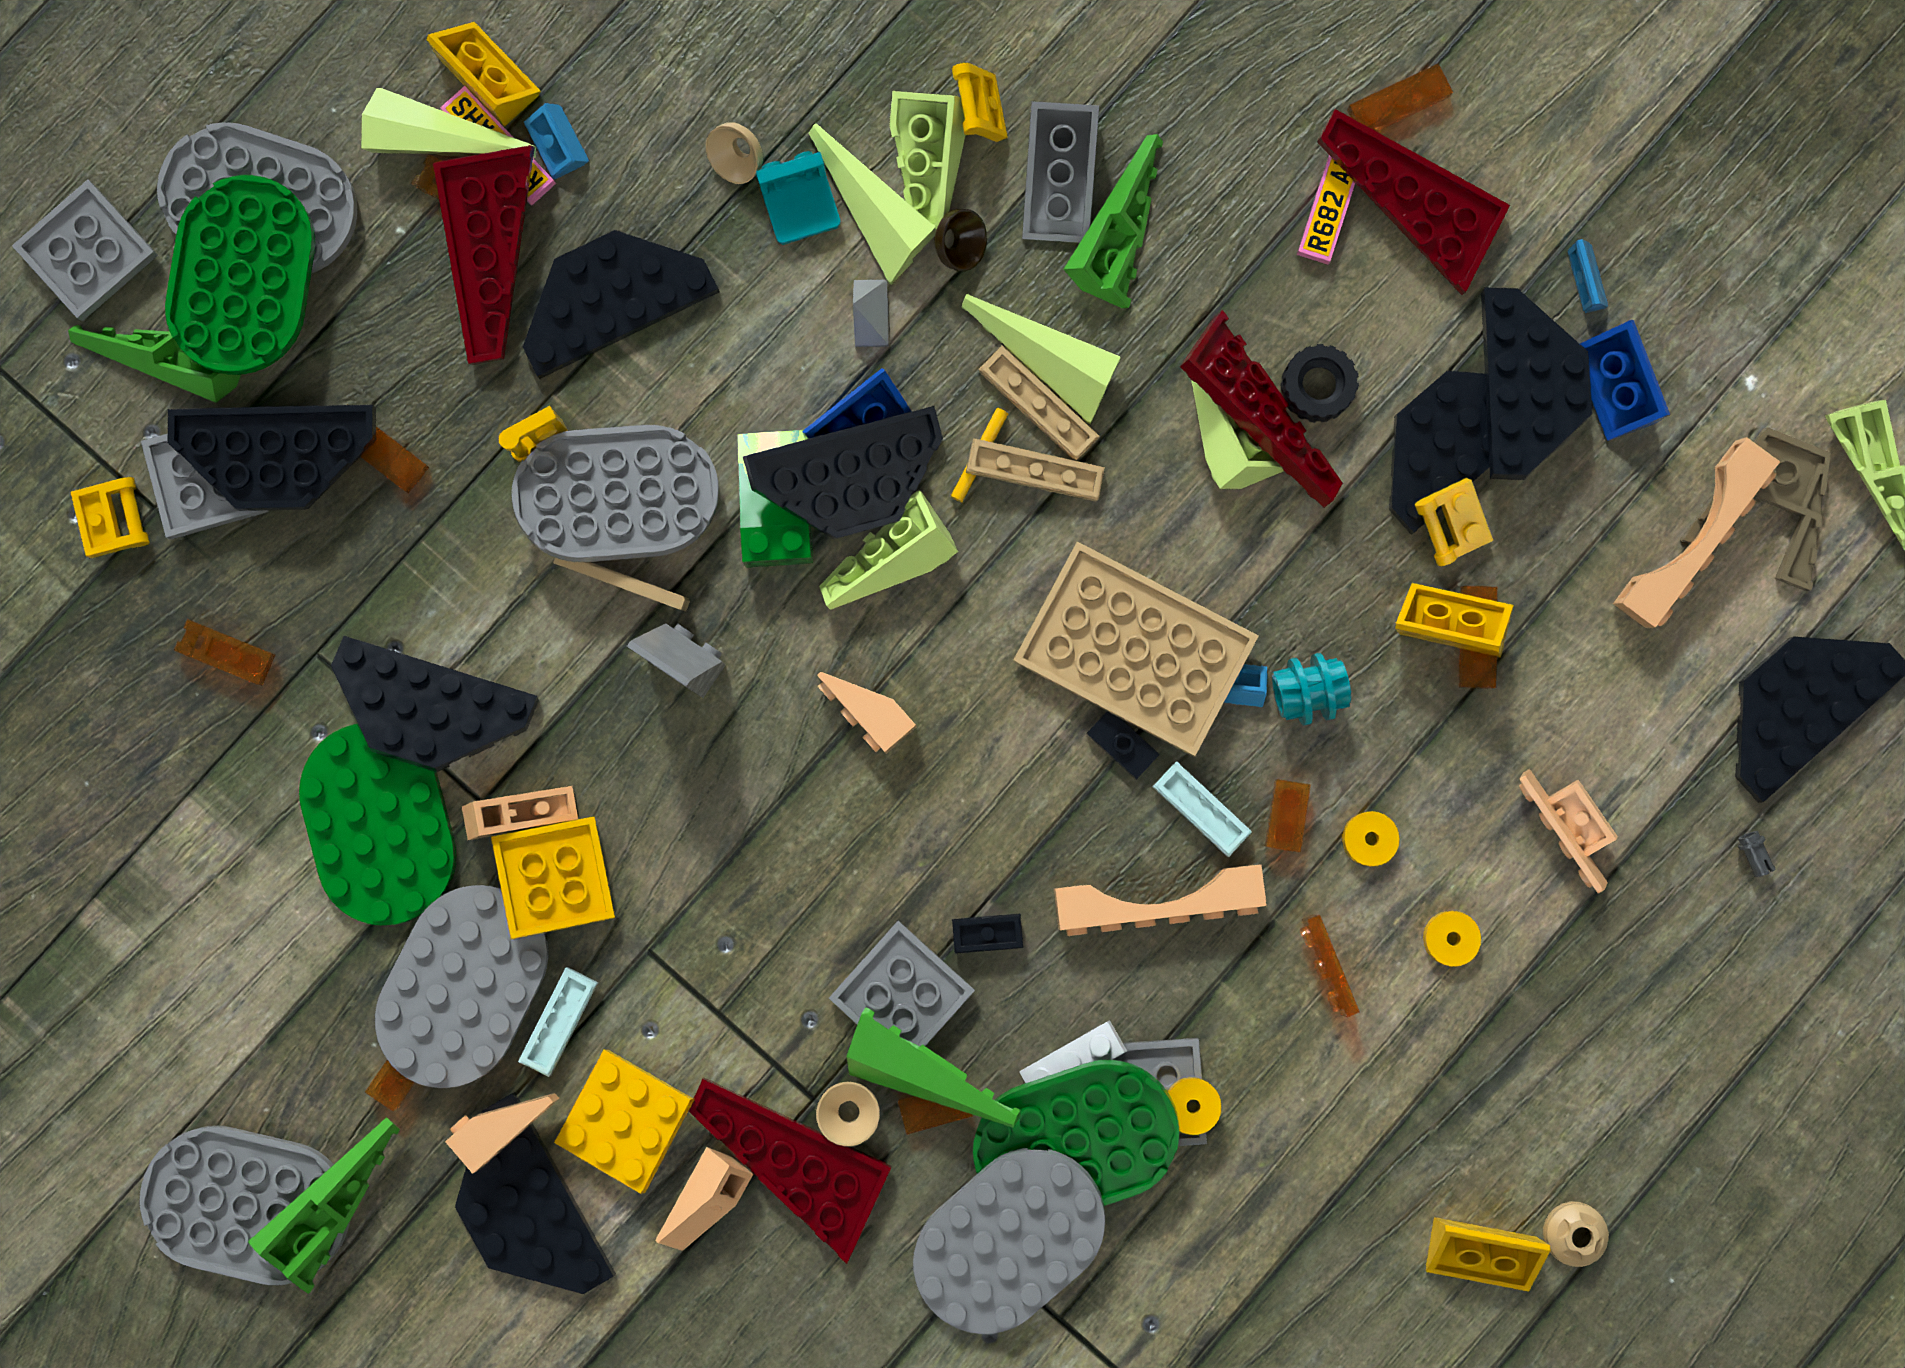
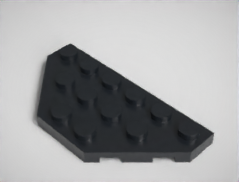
M613 230L554 259L524 341L523 349L537 377L541 379L720 291L704 259Z
M1484 287L1481 292L1490 479L1525 480L1535 468L1560 447L1592 415L1589 354L1582 345L1518 288Z
M1446 371L1394 416L1393 430H1395L1394 449L1392 450V487L1389 510L1411 535L1425 524L1423 516L1419 515L1416 510L1415 503L1465 478L1473 482L1489 468L1485 373ZM1439 506L1435 510L1436 513H1438L1442 509L1441 506Z
M374 405L168 409L167 443L176 452L181 454L210 485L214 486L239 511L309 509L376 441V407Z
M935 406L742 457L752 491L832 539H838L900 521L911 494L916 491L927 470L926 466L934 451L938 449L943 436Z
M343 636L331 664L332 670L370 750L374 753L434 772L450 767L449 764L463 757H471L495 746L494 743L511 735L517 736L527 731L539 701L537 695L347 636Z
M1796 636L1788 638L1739 681L1738 695L1741 696L1740 715L1737 719L1739 757L1735 770L1736 779L1758 803L1766 801L1905 677V659L1890 643Z
M513 1092L482 1110L481 1113L521 1103L516 1092ZM533 1123L477 1172L472 1174L466 1167L455 1208L489 1269L580 1294L587 1293L615 1276L614 1269Z

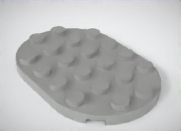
M214 123L206 125V129L191 136L187 134L180 139L169 151L161 166L157 183L158 202L169 227L175 234L177 233L182 214L195 196L199 198L207 190L214 187L212 183L237 175H256L274 180L289 189L303 204L312 220L315 231L316 245L312 273L332 263L347 247L354 233L357 221V199L353 186L347 175L332 158L313 147L238 123Z
M659 425L582 429L553 435L537 444V448L524 461H521L512 484L513 509L516 520L524 535L541 551L555 558L571 562L656 557L675 553L692 544L705 532L715 515L718 504L717 473L706 451L688 439L686 434L673 428Z
M484 885L466 886L450 891L431 903L417 920L382 988L375 1012L377 1039L389 1063L400 1074L413 1082L434 1088H451L471 1083L489 1073L499 1064L510 1048L543 981L548 964V942L546 941L545 933L511 940L500 888Z
M227 1126L197 1128L185 1132L166 1144L150 1162L140 1190L142 1220L144 1226H148L157 1243L155 1245L165 1255L180 1264L259 1284H291L292 1282L280 1270L258 1255L248 1241L334 1164L319 1151L300 1143ZM349 1223L343 1234L338 1233L329 1249L330 1258L328 1262L332 1260L342 1246L347 1235ZM321 1264V1266H320V1268L318 1269V1271H319L321 1268H323L325 1265Z
M1027 1148L1017 1149L994 1159L929 1217L919 1234L914 1250L913 1270L918 1290L925 1303L940 1319L955 1328L970 1333H1000L1024 1323L1077 1278L1097 1255L1102 1244L1105 1229V1209L1098 1186L1079 1163L1062 1153L1050 1149L1048 1151L1027 1150Z

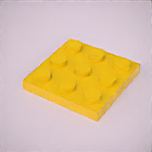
M595 816L491 837L511 940L615 918Z
M604 1049L554 1143L638 1193L643 1194L646 1193L694 1099L610 1050Z

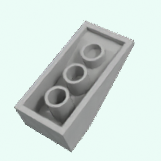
M1031 101L1022 239L1080 243L1088 231L1091 221L1099 105Z
M665 623L631 640L627 645L635 653L702 698H704L726 665L719 660L722 655L721 652L706 642L703 647H700L691 641L694 634L678 623L674 629Z

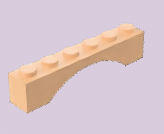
M1747 437L1735 440L1715 467L1713 503L1707 520L1696 539L1683 553L1668 564L1649 573L1632 577L1613 605L1645 628H1656L1657 625L1662 626L1666 623L1673 613L1671 606L1678 598L1682 599L1688 594L1694 585L1691 581L1698 571L1702 572L1714 559L1712 552L1717 545L1725 543L1735 531L1732 525L1738 517L1745 516L1752 509L1756 502L1753 497L1759 489H1765L1774 480L1777 474L1774 470L1780 461Z
M1261 864L1224 868L1210 882L1196 892L1178 900L1160 904H1136L1121 901L1100 892L1091 885L1054 888L1058 929L1066 930L1067 936L1088 934L1087 927L1101 926V932L1122 930L1121 923L1135 922V928L1156 926L1155 919L1169 918V924L1190 922L1189 915L1203 914L1204 920L1224 918L1223 911L1237 910L1238 916L1258 914V907L1267 906Z

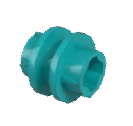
M1315 653L1311 655V667L1303 668L1297 658H1292L1288 660L1286 669L1274 671L1272 686L1280 716L1286 718V720L1298 718L1304 726L1312 724L1313 711L1320 710L1322 716L1327 721L1336 718V710L1350 707L1351 687L1346 668L1341 660L1337 661V658L1325 660L1321 653Z

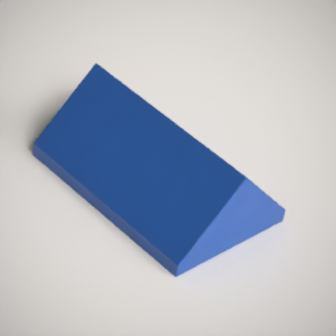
M1629 320L1580 343L1589 354L1591 400L1607 441L1655 425L1670 415L1634 320Z
M881 368L802 432L806 440L912 411L886 371Z

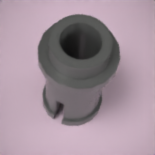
M1753 831L1738 838L1740 842L1738 848L1744 851L1754 877H1761L1776 870L1763 842L1766 841L1764 836H1760L1758 831Z

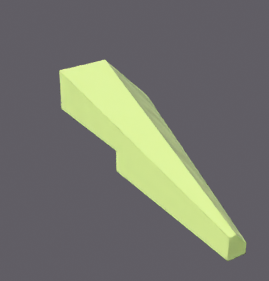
M376 88L362 113L361 148L372 153L437 154L440 156L468 157L531 145L383 88ZM532 145L535 147L533 158H536V146Z
M815 123L809 132V136L813 140L818 152H821L826 168H828L858 228L861 230L872 254L879 263L887 282L892 285L913 263V258L935 236V226Z
M966 294L962 308L976 318L985 330L992 333L1012 355L1038 379L1045 382L1056 392L1065 404L1070 405L1086 423L1091 425L1119 364L1120 356Z
M1886 400L1869 402L1825 415L1827 422L1905 550V465L1900 466Z

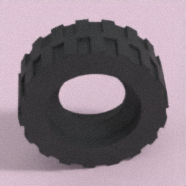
M1317 344L1314 347L1308 346L1302 352L1299 351L1286 366L1282 375L1283 380L1280 384L1283 397L1289 405L1288 409L1296 413L1300 419H1307L1313 423L1316 421L1328 422L1331 418L1335 419L1340 416L1353 402L1359 383H1357L1358 371L1355 370V364L1352 359L1350 360L1344 351H1339L1331 345L1329 347L1324 346V344ZM1324 368L1333 374L1336 388L1330 397L1317 400L1311 398L1305 392L1303 379L1309 370Z

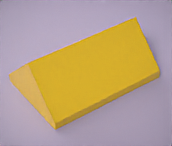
M475 22L428 34L426 40L437 58L504 127L539 96L541 90Z
M1412 583L1396 621L1395 629L1400 635L1501 657L1514 605Z
M1434 1217L1426 1272L1529 1292L1551 1250L1549 1244L1536 1236Z

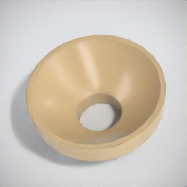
M724 123L709 133L706 140V154L712 168L718 175L728 182L735 184L747 183L757 175L756 171L760 170L763 164V153L758 139L749 129L737 123ZM737 138H742L748 143L750 154H745L739 149Z
M841 1082L828 1088L819 1100L816 1110L817 1123L823 1135L831 1142L841 1146H855L868 1140L876 1130L880 1118V1108L876 1097L867 1087L856 1082ZM846 1101L856 1103L860 1110L858 1118L852 1122L844 1121L839 1115V1107Z
M1572 1201L1562 1203L1555 1207L1545 1220L1543 1227L1544 1242L1550 1245V1254L1563 1264L1574 1267L1590 1265L1596 1262L1607 1248L1609 1236L1607 1224L1594 1208L1585 1203ZM1585 1227L1591 1234L1590 1242L1585 1247H1576L1572 1242L1573 1232L1577 1228Z

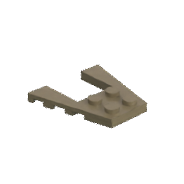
M1767 427L1762 429L1753 442L1779 460L1780 463L1774 470L1777 473L1774 480L1765 489L1760 488L1753 498L1800 516L1775 579L1801 590L1811 591L1813 587V582H1811L1813 565L1816 564L1818 551L1816 548L1818 528H1821L1822 515L1820 514L1822 497L1826 493L1831 452ZM1713 496L1681 537L1680 541L1690 545L1696 539L1707 520L1713 503ZM1719 544L1712 553H1716Z

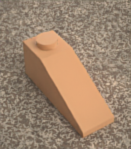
M572 786L473 801L462 806L467 840L578 820Z
M554 1093L481 1113L471 1119L464 1116L450 1128L453 1135L445 1142L473 1174L486 1165L551 1107L559 1097Z

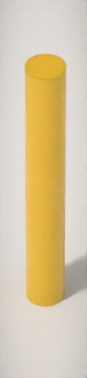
M996 408L980 440L994 443L1008 416L1006 411ZM967 465L950 496L961 503L976 475L966 473Z

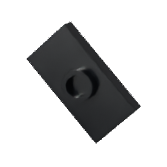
M1108 711L1086 733L1135 780L1160 755L1121 718Z
M1020 913L952 919L955 954L1023 948Z

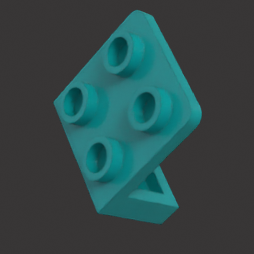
M811 151L802 152L796 155L794 160L784 163L779 161L770 162L762 166L761 170L756 171L767 211L779 244L785 245L837 229L840 226V217L826 176L821 152L814 154Z

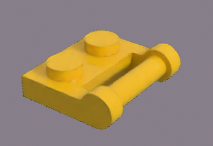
M960 63L953 66V79L958 82L965 121L962 122L964 134H977L995 142L1008 138L996 75L970 63Z
M548 406L503 430L499 435V444L505 450L511 451V455L516 461L521 462L537 448L536 445L541 441L568 430L563 420L551 406Z
M133 477L120 478L71 491L86 557L95 558L128 548L142 547L150 543L148 533L143 532L134 494L136 484ZM120 493L129 535L122 537L111 495Z
M1468 478L1415 503L1418 514L1424 518L1435 548L1434 558L1437 566L1449 565L1458 557L1493 541L1472 480ZM1439 506L1442 507L1454 540V544L1450 546L1447 544L1435 511Z

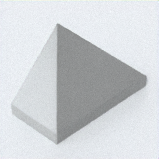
M887 279L854 280L853 317L855 347H889Z

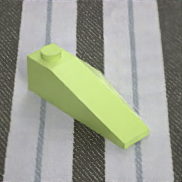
M892 91L890 130L892 137H895L898 157H896L898 168H901L905 186L903 190L904 198L909 205L937 229L941 219L950 210L966 136L962 125L965 118L961 97Z
M1192 381L1205 459L1211 470L1212 478L1217 483L1219 489H1242L1284 471L1282 466L1267 452L1263 451L1259 444L1244 429H1241L1230 415L1219 405L1215 404L1211 397L1196 382Z
M920 490L910 496L900 521L884 525L876 535L870 532L863 539L866 544L855 557H846L819 586L826 606L830 610L931 572L958 552L949 531Z

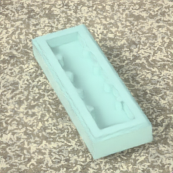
M1177 761L1152 786L1227 857L1252 833L1247 826Z
M566 967L518 1062L550 1077L598 982Z

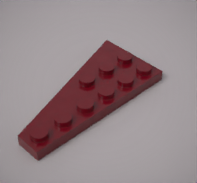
M1335 109L1331 113L1317 143L1461 295L1466 293L1510 205Z
M532 145L433 163L467 361L470 365L504 360L535 149Z
M1222 309L1214 316L1180 367L1192 381L1196 382L1211 397L1215 404L1219 405L1234 419L1241 429H1244L1259 444L1263 451L1267 452L1279 463L1283 470L1292 476L1311 498L1315 499L1325 508L1333 502L1343 482L1319 449L1311 448L1304 436L1307 430L1300 421L1297 423L1293 422L1285 410L1289 406L1261 364L1250 360L1243 348L1247 345L1240 334L1234 337L1225 324L1229 318Z
M703 1078L693 1098L694 1101L689 1112L717 1140H720L731 1150L743 1165H746L797 1217L799 1216L847 1264L892 1166L853 1147L837 1145L828 1140L823 1133L707 1078Z

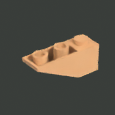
M823 672L817 675L822 681L818 688L830 701L835 697L845 707L840 713L853 727L857 723L862 726L867 732L862 738L875 752L881 748L887 754L916 728V724L894 699Z
M706 1147L655 1241L683 1251L737 1205L753 1173L730 1155Z

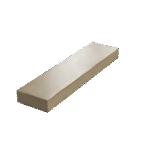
M1003 346L979 368V373L1074 461H1078L1099 439L1100 436Z
M973 438L966 473L1098 501L1105 467Z
M555 558L553 562L554 564L685 612L690 603L689 598L591 562H571Z

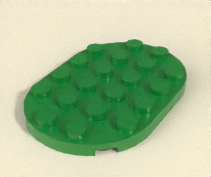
M237 175L212 183L214 187L207 190L199 198L195 196L186 207L178 224L165 301V316L170 334L182 351L200 366L210 371L227 375H242L262 370L282 358L293 346L300 334L305 318L316 245L312 220L303 204L289 189L265 177Z
M358 723L343 727L321 741L309 756L302 771L299 799L318 876L325 893L342 912L351 918L367 924L396 925L420 917L431 903L443 895L450 880L453 878L456 867L455 838L437 772L372 752Z
M1098 1060L1019 1085L1000 1095L995 1101L1011 1109L1016 1107L1020 1110L1021 1117L1014 1128L981 1118L973 1144V1160L977 1174L994 1159L1017 1149L1027 1148V1150L1044 1151L1050 1149L1062 1153L1075 1160L1090 1174L1098 1186L1104 1206L1143 1193L1154 1186L1166 1174L1178 1149L1179 1120L1171 1096L1164 1086L1150 1073L1130 1063L1116 1060Z

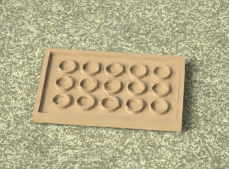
M1076 542L1013 662L1195 757L1259 635L1103 554Z

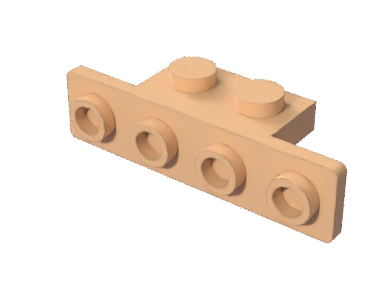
M1530 769L1523 772L1520 777L1521 784L1519 785L1523 795L1529 802L1535 801L1541 810L1539 816L1543 824L1550 831L1554 829L1561 839L1559 846L1568 859L1574 858L1581 868L1578 872L1585 885L1589 888L1593 886L1598 894L1606 888L1607 880L1589 855L1617 840L1618 836L1579 780L1548 796Z

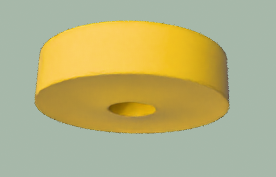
M1374 811L1363 812L1355 815L1348 821L1343 830L1342 843L1345 852L1354 862L1363 866H1379L1388 862L1397 852L1399 832L1395 823L1388 816ZM1369 832L1376 836V842L1372 846L1368 845L1365 841V837Z
M1444 911L1429 920L1424 929L1423 942L1427 953L1436 962L1446 966H1461L1470 962L1477 955L1481 945V933L1475 921L1468 915L1457 911ZM1451 932L1457 935V942L1454 945H1450L1447 942V936Z
M1187 1077L1178 1080L1169 1088L1168 1093L1174 1102L1178 1114L1180 1132L1189 1135H1199L1215 1126L1221 1114V1099L1216 1089L1210 1083L1201 1078ZM1190 1100L1198 1101L1199 1108L1197 1111L1189 1112L1187 1110V1103Z

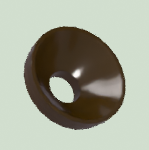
M956 209L948 212L941 219L934 237L935 249L940 261L946 267L956 271L971 270L981 261L987 246V231L982 218L976 212L970 209ZM951 229L954 234V242L948 249L945 245V235Z

